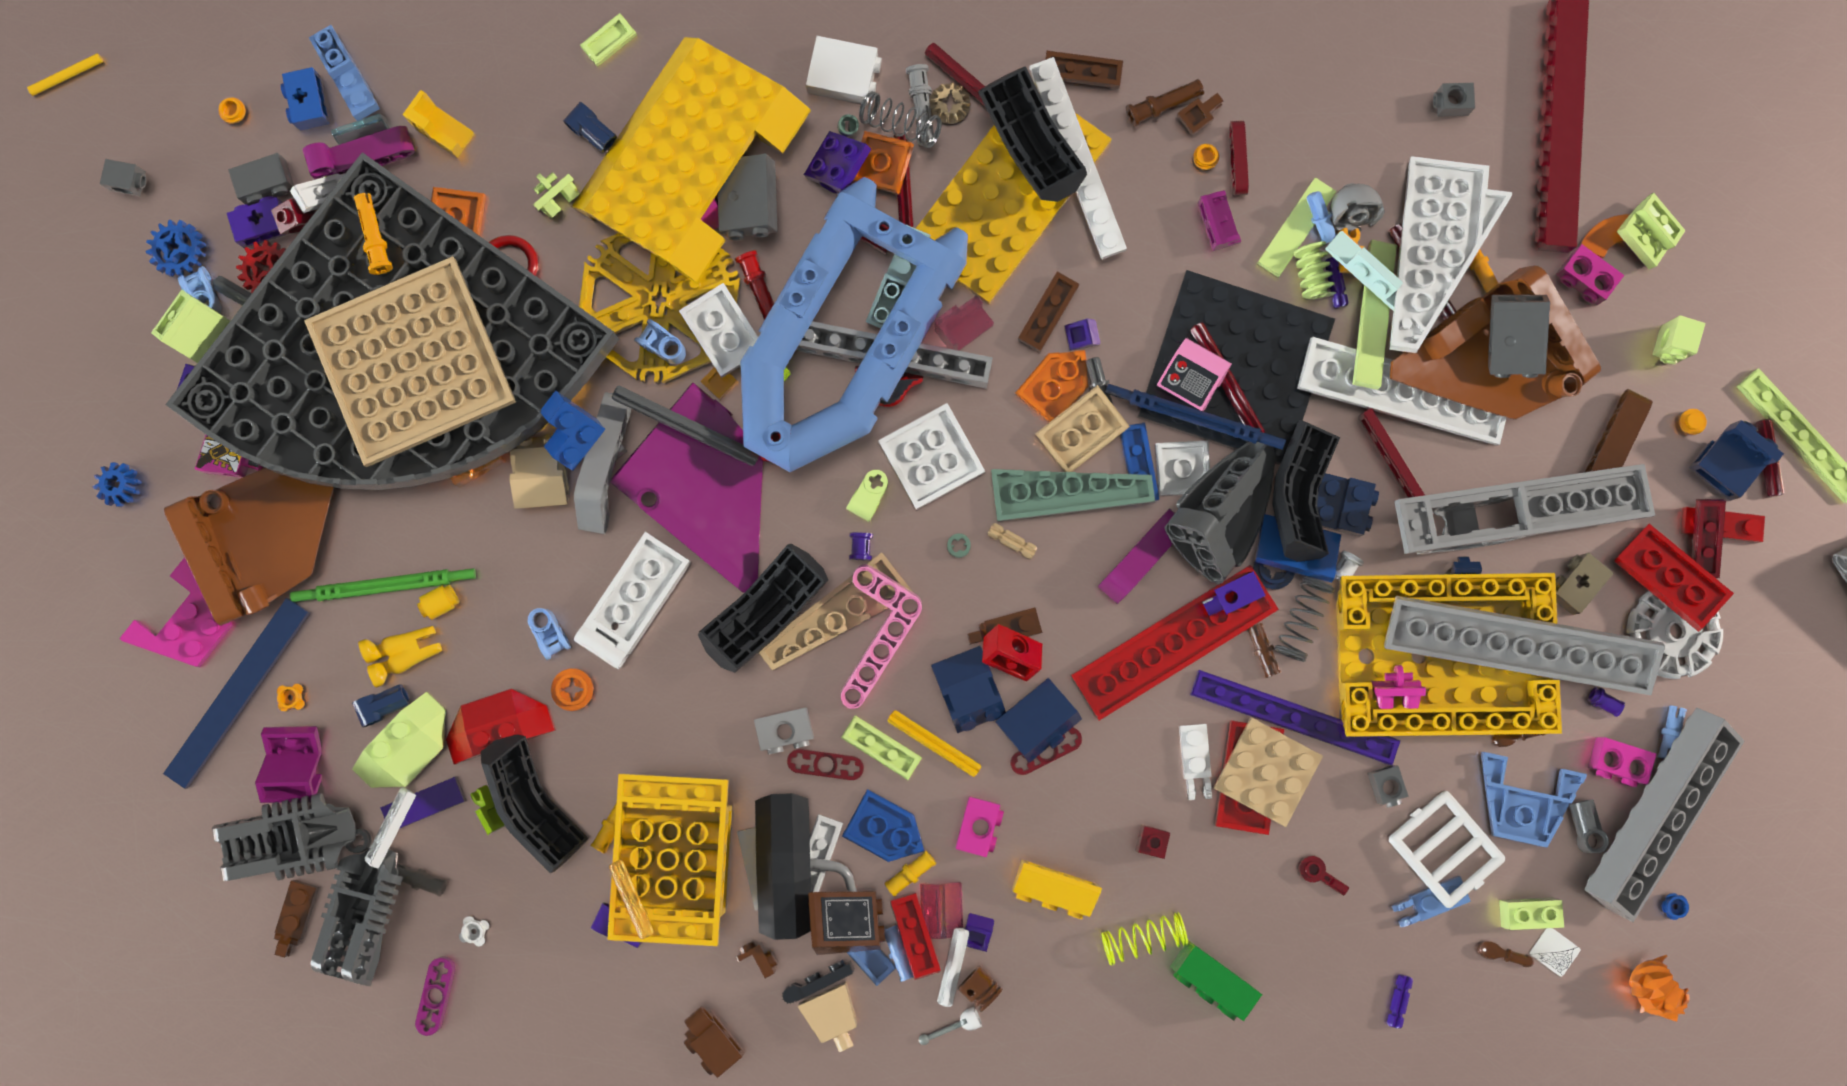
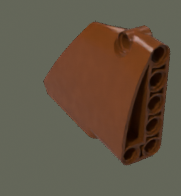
M1534 265L1517 269L1485 295L1475 298L1462 306L1428 333L1417 353L1403 352L1392 360L1390 379L1466 406L1514 420L1562 397L1578 395L1581 392L1582 386L1600 373L1601 366L1548 274L1541 267ZM1492 295L1548 296L1550 312L1546 374H1538V377L1534 378L1523 377L1522 374H1511L1507 378H1499L1494 376V374L1490 375L1488 358Z

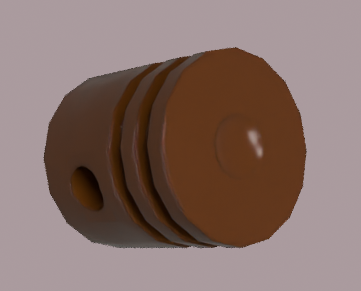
M978 966L959 985L958 990L970 1002L974 1001L973 1005L975 1007L979 1006L978 1010L982 1012L999 996L1003 988L1001 986L997 987L998 983L996 981L993 983V978L981 966Z

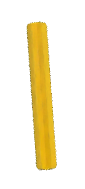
M894 710L889 716L888 722L972 777L978 774L981 765L900 712Z

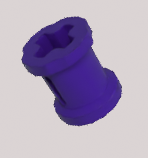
M850 533L852 549L849 560H872L870 555V539L873 538V534Z

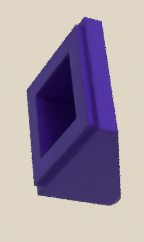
M1087 318L1065 325L1070 351L1100 345L1096 320Z
M969 913L965 929L969 931L966 947L987 952L993 932L994 920Z

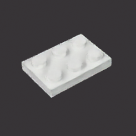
M724 283L679 310L721 378L740 367V361L749 346L753 347L758 339L757 334Z

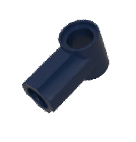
M579 102L563 122L579 137L583 136L590 144L604 153L611 148L617 136L597 119L598 117L584 103Z
M399 684L376 695L371 694L352 702L360 724L364 728L384 720V716L407 707L410 704V698L403 685Z

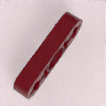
M1230 121L1229 144L1233 195H1247L1249 178L1245 122Z
M1072 727L1067 732L1071 735L1076 734L1075 745L1072 747L1070 744L1060 746L1064 750L1061 753L1058 752V747L1056 746L1053 748L1054 753L1050 758L1044 759L1040 755L1037 756V760L1040 761L1037 765L1032 760L1030 763H1027L1026 770H1023L1021 767L1016 768L1017 757L1021 755L1025 758L1018 751L1011 757L1010 766L1019 775L1029 774L1078 749L1082 743L1081 733Z
M796 749L787 758L789 769L800 774L856 780L864 772L863 762L855 756ZM798 753L803 754V759L811 760V754L816 755L813 763L814 771H809L811 765L806 764L801 765V769L796 768V764L792 763V758H796ZM822 757H829L833 761V768L830 772L825 773L818 768V761ZM837 758L843 759L841 762L843 765H849L851 760L855 761V766L859 767V772H854L853 776H850L848 770L840 769L841 775L835 774L838 767Z

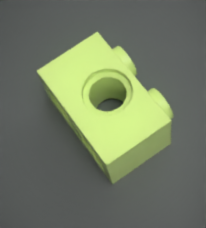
M1679 315L1661 325L1652 355L1660 357V361L1664 363L1676 364L1697 354L1706 323Z
M1551 897L1499 900L1501 927L1509 930L1564 928L1563 903L1560 899Z

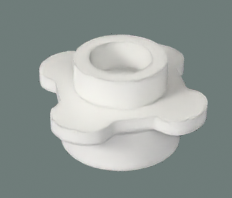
M471 916L466 917L463 920L464 926L459 934L460 941L482 946L485 943L484 935L486 930L489 929V923L486 920H474ZM472 929H476V934L472 933Z

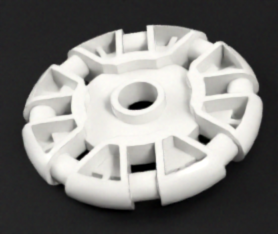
M1650 591L1638 599L1639 604L1636 608L1631 609L1628 617L1627 634H1630V637L1642 639L1641 632L1647 631L1646 637L1648 640L1664 643V657L1661 660L1658 676L1669 679H1680L1681 676L1686 675L1692 677L1703 672L1712 664L1711 660L1715 654H1719L1723 642V629H1720L1719 619L1721 617L1719 612L1708 622L1709 631L1702 632L1700 630L1698 632ZM1648 609H1652L1655 612L1651 618L1645 615ZM1673 624H1678L1682 629V635L1678 639L1672 637L1670 633V628ZM1701 644L1705 648L1702 654L1697 651ZM1685 657V665L1680 666L1678 658Z

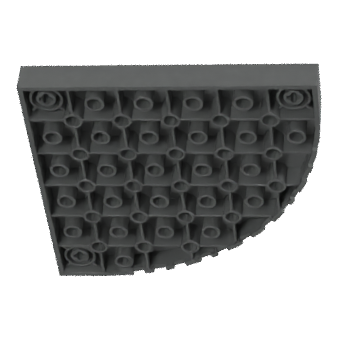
M362 152L165 405L232 452L281 475L311 484L342 489L383 490L413 487L448 479L478 468L511 451L540 431L548 423L540 413V410L553 393L558 391L561 395L572 400L619 341V338L610 328ZM360 193L371 194L381 238L387 243L386 253L393 269L384 274L373 275L368 270L370 263L368 255L363 250L365 238L354 201V196ZM453 256L457 261L516 403L369 467H365L304 320Z

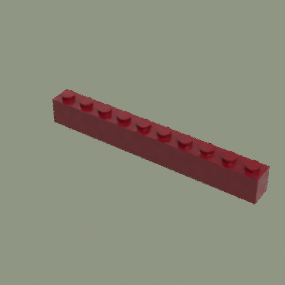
M1549 0L1546 14L1550 16V21L1545 32L1548 50H1546L1544 55L1547 75L1543 79V91H1546V100L1543 101L1541 114L1545 116L1540 131L1543 151L1539 155V166H1542V176L1539 177L1537 185L1538 192H1541V198L1536 208V216L1539 217V227H1537L1535 232V242L1538 243V251L1570 253L1577 247L1589 0Z

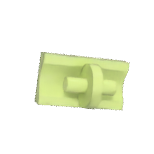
M552 172L544 178L539 173L536 178L540 183L533 190L538 195L544 189H547L548 192L536 201L533 206L538 211L541 209L544 214L552 219L562 210L553 200L557 194L561 193L569 203L580 194L572 183L574 179L568 173L552 187L550 184L557 179V176Z

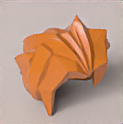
M1667 955L1642 962L1633 970L1629 980V985L1632 987L1631 994L1636 996L1641 1004L1640 1012L1659 1015L1677 1022L1678 1014H1685L1684 1009L1687 1008V1004L1690 1001L1689 994H1687L1688 988H1679V983L1673 980V975L1667 969L1668 966L1663 964L1664 959L1668 957Z

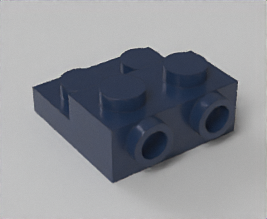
M1325 473L1319 487L1317 501L1322 528L1358 537L1363 536L1365 531L1369 532L1373 523V516H1369L1371 506H1376L1379 497V491L1375 490L1376 484L1351 477L1347 479Z

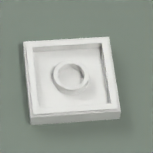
M1208 440L1155 444L1159 496L1184 495L1198 479L1210 470Z

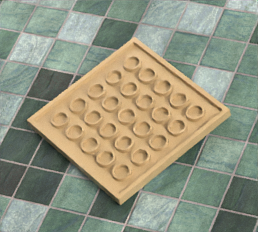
M453 256L304 320L365 467H369L516 403L463 275Z

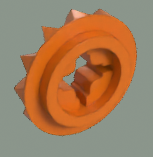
M573 668L566 669L558 673L551 685V695L554 702L560 708L576 711L584 708L592 700L594 687L591 678L584 671ZM572 678L576 687L583 688V691L575 693L574 701H572L570 693L562 691V689L571 686Z

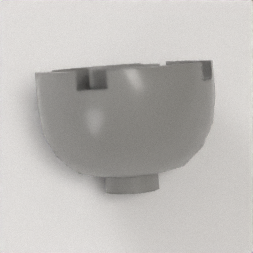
M1359 183L1345 185L1335 194L1330 205L1334 226H1336L1338 231L1347 228L1348 233L1356 228L1362 231L1359 226L1369 223L1370 227L1375 225L1385 213L1383 202L1378 192L1369 185Z

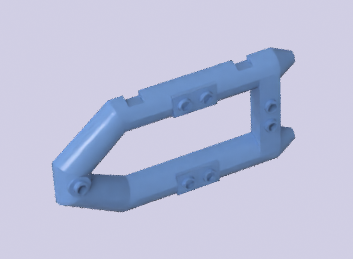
M866 177L861 178L839 192L824 218L826 220L825 225L819 234L815 233L759 329L761 334L753 347L749 346L740 361L744 447L788 472H792L870 433L878 419L874 412L880 401L888 402L943 306L939 301L946 287L952 290L967 264L968 234L954 227L936 240H933L875 208L877 185ZM882 224L888 226L889 229L887 231H881L879 227ZM861 237L869 239L916 265V269L839 402L793 425L784 421V369ZM908 237L912 240V242L910 244H905L902 240L903 238ZM775 433L781 435V439L778 442L771 440V436Z

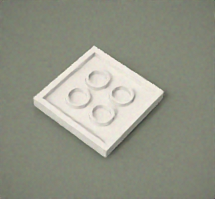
M948 403L878 440L916 510L985 473L982 464Z

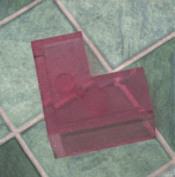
M977 295L959 308L955 305L935 320V332L948 349L960 351L994 325L992 319L982 308L983 302Z

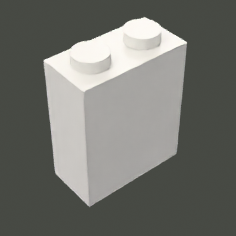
M816 36L806 82L807 93L861 104L868 93L876 91V82H873L874 73L880 72L882 58L878 57V48Z

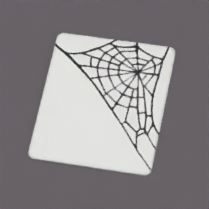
M1546 928L1529 954L1562 977L1581 949L1553 928Z

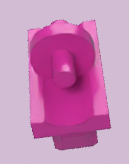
M1395 665L1393 673H1385V681H1371L1372 691L1376 695L1377 706L1380 709L1393 708L1394 696H1402L1404 708H1419L1421 696H1426V688L1421 686L1420 680H1413V673H1404L1402 665Z

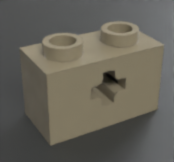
M1590 553L1580 556L1578 554L1575 555L1567 564L1568 571L1564 575L1560 574L1555 579L1556 602L1572 615L1581 614L1614 574ZM1575 578H1581V580L1579 581L1581 587L1576 586L1578 584V581Z

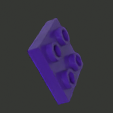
M829 131L803 175L808 180L819 183L826 190L838 194L851 185L871 148L865 143Z

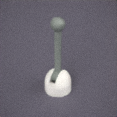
M973 1006L966 1009L961 1014L960 1021L929 1035H920L919 1043L927 1045L929 1040L959 1027L969 1031L982 1027V1022L976 1008Z

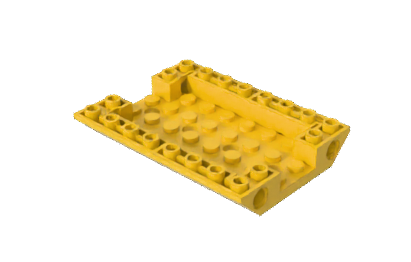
M1555 573L1341 576L1336 610L1339 704L1346 737L1562 734L1560 680L1425 656L1424 661L1419 664L1413 661L1412 653L1385 649L1384 647L1396 596L1557 624ZM1362 649H1367L1372 653V660L1368 664H1363L1359 660V653ZM1395 665H1402L1404 673H1413V680H1420L1421 686L1426 688V696H1421L1419 708H1404L1402 696H1394L1393 708L1380 709L1377 706L1376 695L1372 691L1371 681H1385V673H1393Z

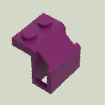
M317 726L263 727L261 737L266 756L255 781L260 803H282L284 800L292 802L294 798H299L301 802L304 796H309L311 801V796L317 794L321 783V774H316V767L322 754Z

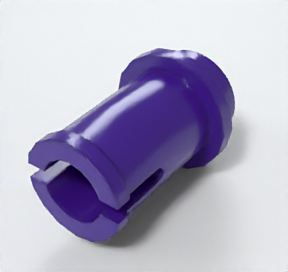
M1602 687L1599 689L1593 688L1588 696L1591 706H1598L1615 717H1618L1624 710L1625 702L1605 693V689Z

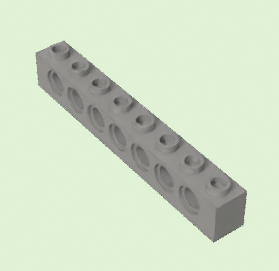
M812 321L795 351L861 364L878 334ZM921 343L905 373L987 389L993 357Z

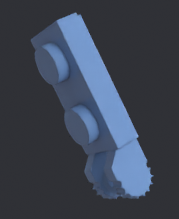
M1455 876L1439 884L1450 895L1463 881L1461 876ZM1429 888L1409 895L1407 899L1393 904L1392 908L1394 912H1399L1413 905L1416 913L1403 917L1398 921L1400 927H1406L1469 903L1471 900L1467 894L1453 907L1446 908Z

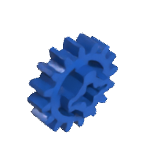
M168 220L167 227L161 223L158 224L160 231L158 233L151 231L150 233L154 236V239L146 241V243L152 246V249L146 250V254L152 256L149 262L157 266L156 270L161 273L166 272L170 277H173L175 272L178 276H184L185 270L191 274L194 273L192 266L195 264L200 267L202 264L198 261V258L206 256V254L200 251L201 248L206 247L204 242L199 241L203 235L195 231L196 228L191 224L186 225L182 220H179L177 225L174 221Z

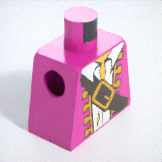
M205 435L195 466V470L206 474L241 478L246 476L248 468L259 471L263 468V466L232 452L207 435Z

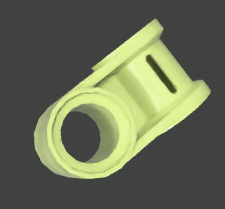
M880 470L868 472L846 509L869 522L888 487L886 474ZM877 476H881L883 486H877L875 489L871 488L870 478L875 479Z

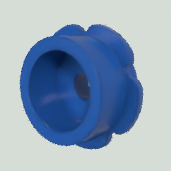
M1671 893L1662 902V911L1667 914L1666 916L1669 919L1677 920L1687 915L1689 904L1684 896Z

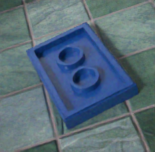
M1265 514L1261 525L1255 562L1332 583L1335 578L1342 534L1323 530L1329 554L1321 559L1297 562L1284 556L1275 516Z

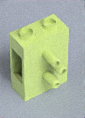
M181 290L151 334L198 363L231 320L184 290Z

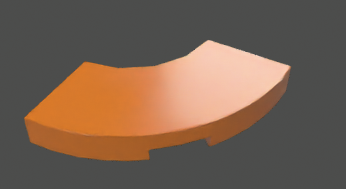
M1630 214L1617 215L1601 221L1585 234L1579 246L1583 244L1600 258H1604L1610 247L1614 244L1625 242L1617 231Z

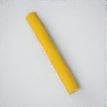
M96 53L28 86L27 89L32 96H35L103 63V60Z

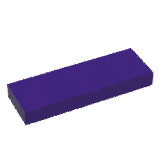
M457 776L414 793L416 797L400 828L465 802L466 799ZM393 802L380 807L384 819Z

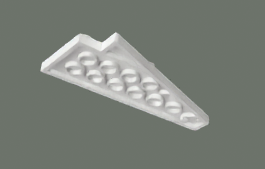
M1410 157L1397 277L1403 284L1395 291L1389 350L1417 353L1508 204L1512 192L1487 189L1489 166Z

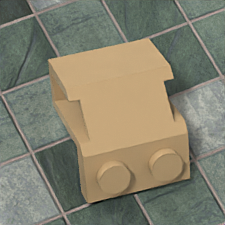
M554 433L546 434L543 437H530L510 451L513 474H510L509 480L514 509L568 504L570 488L566 466L552 458L544 447Z

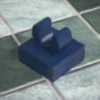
M1469 556L1458 557V562H1453L1451 574H1481L1482 572L1481 563L1470 562Z

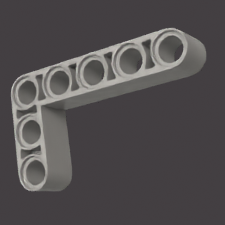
M608 392L604 393L597 415V420L603 425L605 431L585 455L574 492L578 529L601 534L606 533L609 524L610 513L607 490L631 413V408L612 399L613 393Z

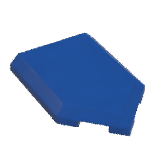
M867 789L842 837L887 862L924 852L914 814Z

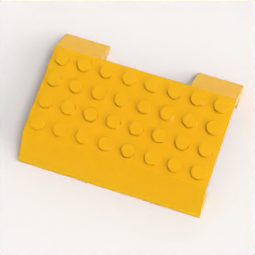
M684 37L571 207L591 220L596 219L670 263L676 271L698 283L726 241L724 237L700 219L756 134L763 143L783 154L811 110L784 86L699 38Z

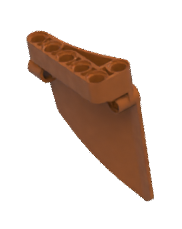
M263 468L216 490L205 491L200 496L187 497L164 508L168 523L208 608L219 626L269 607V603L311 576L334 487L311 484ZM214 495H217L220 499V505L216 509L210 503Z

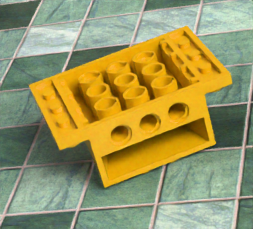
M618 774L607 940L704 946L719 945L720 917L726 913L732 805H727L729 780Z

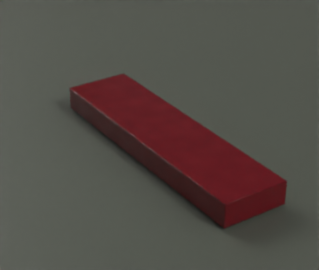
M1370 408L1359 415L1358 419L1406 497L1425 496L1373 409Z

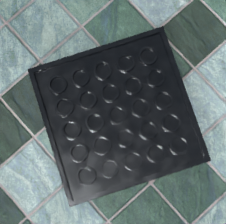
M1186 270L1146 393L1197 409L1157 386L1185 338L1197 344L1191 333V328L1198 323H1204L1223 358L1232 363L1229 369L1265 433L1286 440L1283 450L1273 447L1275 464L1280 465L1298 421H1303L1311 396V392L1297 389L1310 338L1316 337L1329 341L1335 318ZM1220 385V387L1216 388L1203 412L1242 423ZM1140 408L1137 417L1233 450L1250 442L1159 412L1150 411L1146 408Z

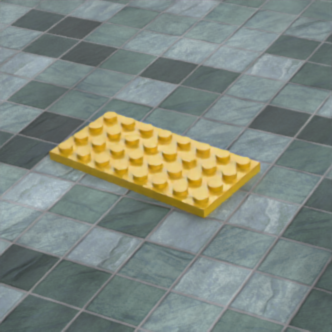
M1075 113L1095 164L1112 139ZM993 125L916 229L930 234V238L936 240L954 227L968 234L967 264L957 282L984 302L990 304L1071 195L1058 202L1041 200L1015 164L995 125Z

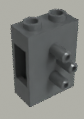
M766 153L741 157L718 192L719 232L729 240H743L744 236L751 235L754 237H766L769 233L777 232L775 161Z
M1492 295L1488 358L1490 375L1494 374V376L1499 378H1507L1511 374H1522L1523 377L1534 378L1538 377V374H1546L1550 300L1547 295Z

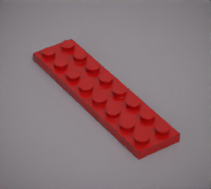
M1251 565L1070 675L1098 721L1279 610L1254 571L1266 596L1231 613L1226 614L1222 610L1209 616L1203 601L1216 596L1214 590L1253 572L1254 569ZM1235 591L1226 594L1225 598L1230 603L1237 600L1238 595Z

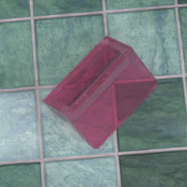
M961 882L920 884L921 910L930 938H952L955 928H963Z

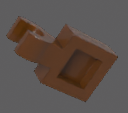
M1218 93L1205 103H1202L1197 98L1178 112L1177 117L1193 136L1213 121L1214 117L1210 113L1220 108L1224 100Z

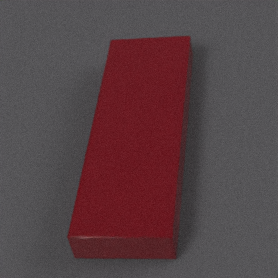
M1696 499L1691 558L1715 578H1720L1726 501L1724 499Z

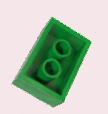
M1189 940L1188 945L1182 948L1170 965L1175 971L1173 976L1188 988L1193 984L1197 987L1195 992L1211 1005L1214 1001L1219 1003L1217 1008L1233 1021L1237 1017L1245 1021L1263 995Z

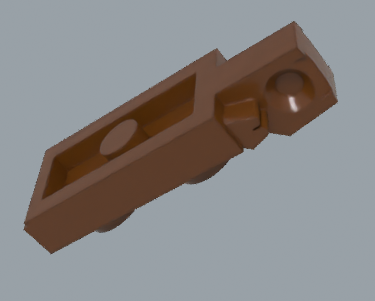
M1034 607L984 621V623L979 624L980 631L969 633L967 636L970 645L982 642L984 636L998 624L1027 637L1043 632L1036 608Z
M296 880L290 881L274 932V939L278 940L274 955L283 958L289 957L293 945L298 946L300 940L304 938L319 887Z

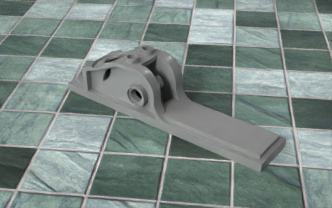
M1645 464L1404 498L1394 501L1404 553H1417V555L1478 548L1538 534L1655 516ZM1514 498L1519 524L1501 529L1487 528L1479 530L1475 507L1492 505ZM1433 513L1445 520V527L1440 536H1437Z

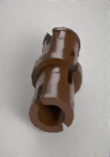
M1262 622L1256 625L1259 636L1256 635L1253 626L1247 629L1255 647L1253 652L1255 656L1259 657L1265 678L1272 676L1269 665L1272 666L1275 675L1282 671L1272 651L1274 646L1273 644L1270 645Z

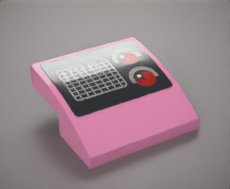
M1185 338L1165 369L1157 386L1197 409L1204 411L1216 388L1220 387L1232 363Z

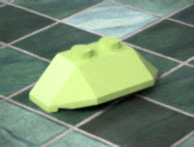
M425 692L401 710L362 751L352 770L371 788L407 787L444 748L446 709L428 692Z

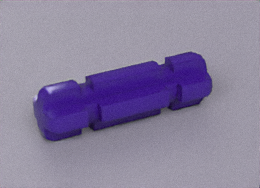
M1330 257L1325 260L1330 262V265L1325 268L1326 271L1332 272V275L1328 277L1329 282H1334V285L1330 287V291L1336 292L1332 301L1335 308H1342L1349 303L1347 294H1344L1346 287L1343 273L1339 271L1338 261L1334 257Z
M1398 975L1396 981L1398 987L1394 990L1390 1007L1392 1013L1388 1015L1387 1019L1389 1026L1398 1029L1403 1027L1404 1018L1402 1016L1406 1014L1410 997L1408 990L1412 988L1413 978L1409 976Z

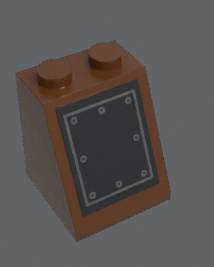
M875 891L808 893L812 948L816 955L881 949V942H885L884 925L879 926L878 915H883L882 898L877 899Z

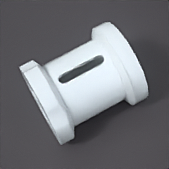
M1343 550L1341 553L1342 558L1336 567L1335 578L1340 581L1341 576H1353L1358 566L1363 565V560Z

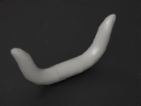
M810 858L811 869L837 872L844 878L847 890L849 892H857L853 874L848 867L840 862Z

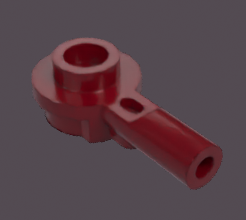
M1308 856L1301 861L1299 872L1304 880L1311 883L1322 881L1343 896L1348 892L1349 886L1326 872V865L1321 858Z

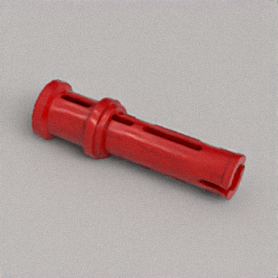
M756 250L736 257L735 261L736 264H740L745 276L743 280L747 286H750L765 320L774 305V301L764 280L766 273L761 270L756 258L758 254Z

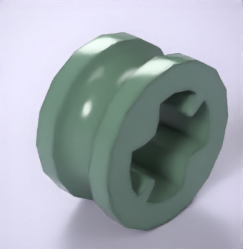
M954 534L947 542L948 552L956 558L966 556L971 548L970 540L964 534ZM960 539L966 542L963 545L966 546L965 551L959 550L954 552L952 550L954 548V545H951L954 540L957 542Z

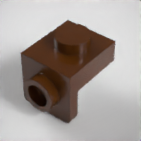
M754 941L739 948L741 953L736 956L738 962L753 955L765 979L775 974L776 969L774 966L778 965L776 958L771 950L766 951L762 942L755 945Z

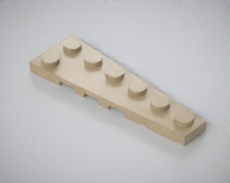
M880 553L867 563V565L874 567L912 591L883 553ZM866 570L859 572L857 575L858 581L862 584H868L873 579L872 574ZM852 575L792 621L759 654L773 671L889 608L859 590L853 583ZM884 585L880 588V594L884 598H891L895 594V589L891 585Z

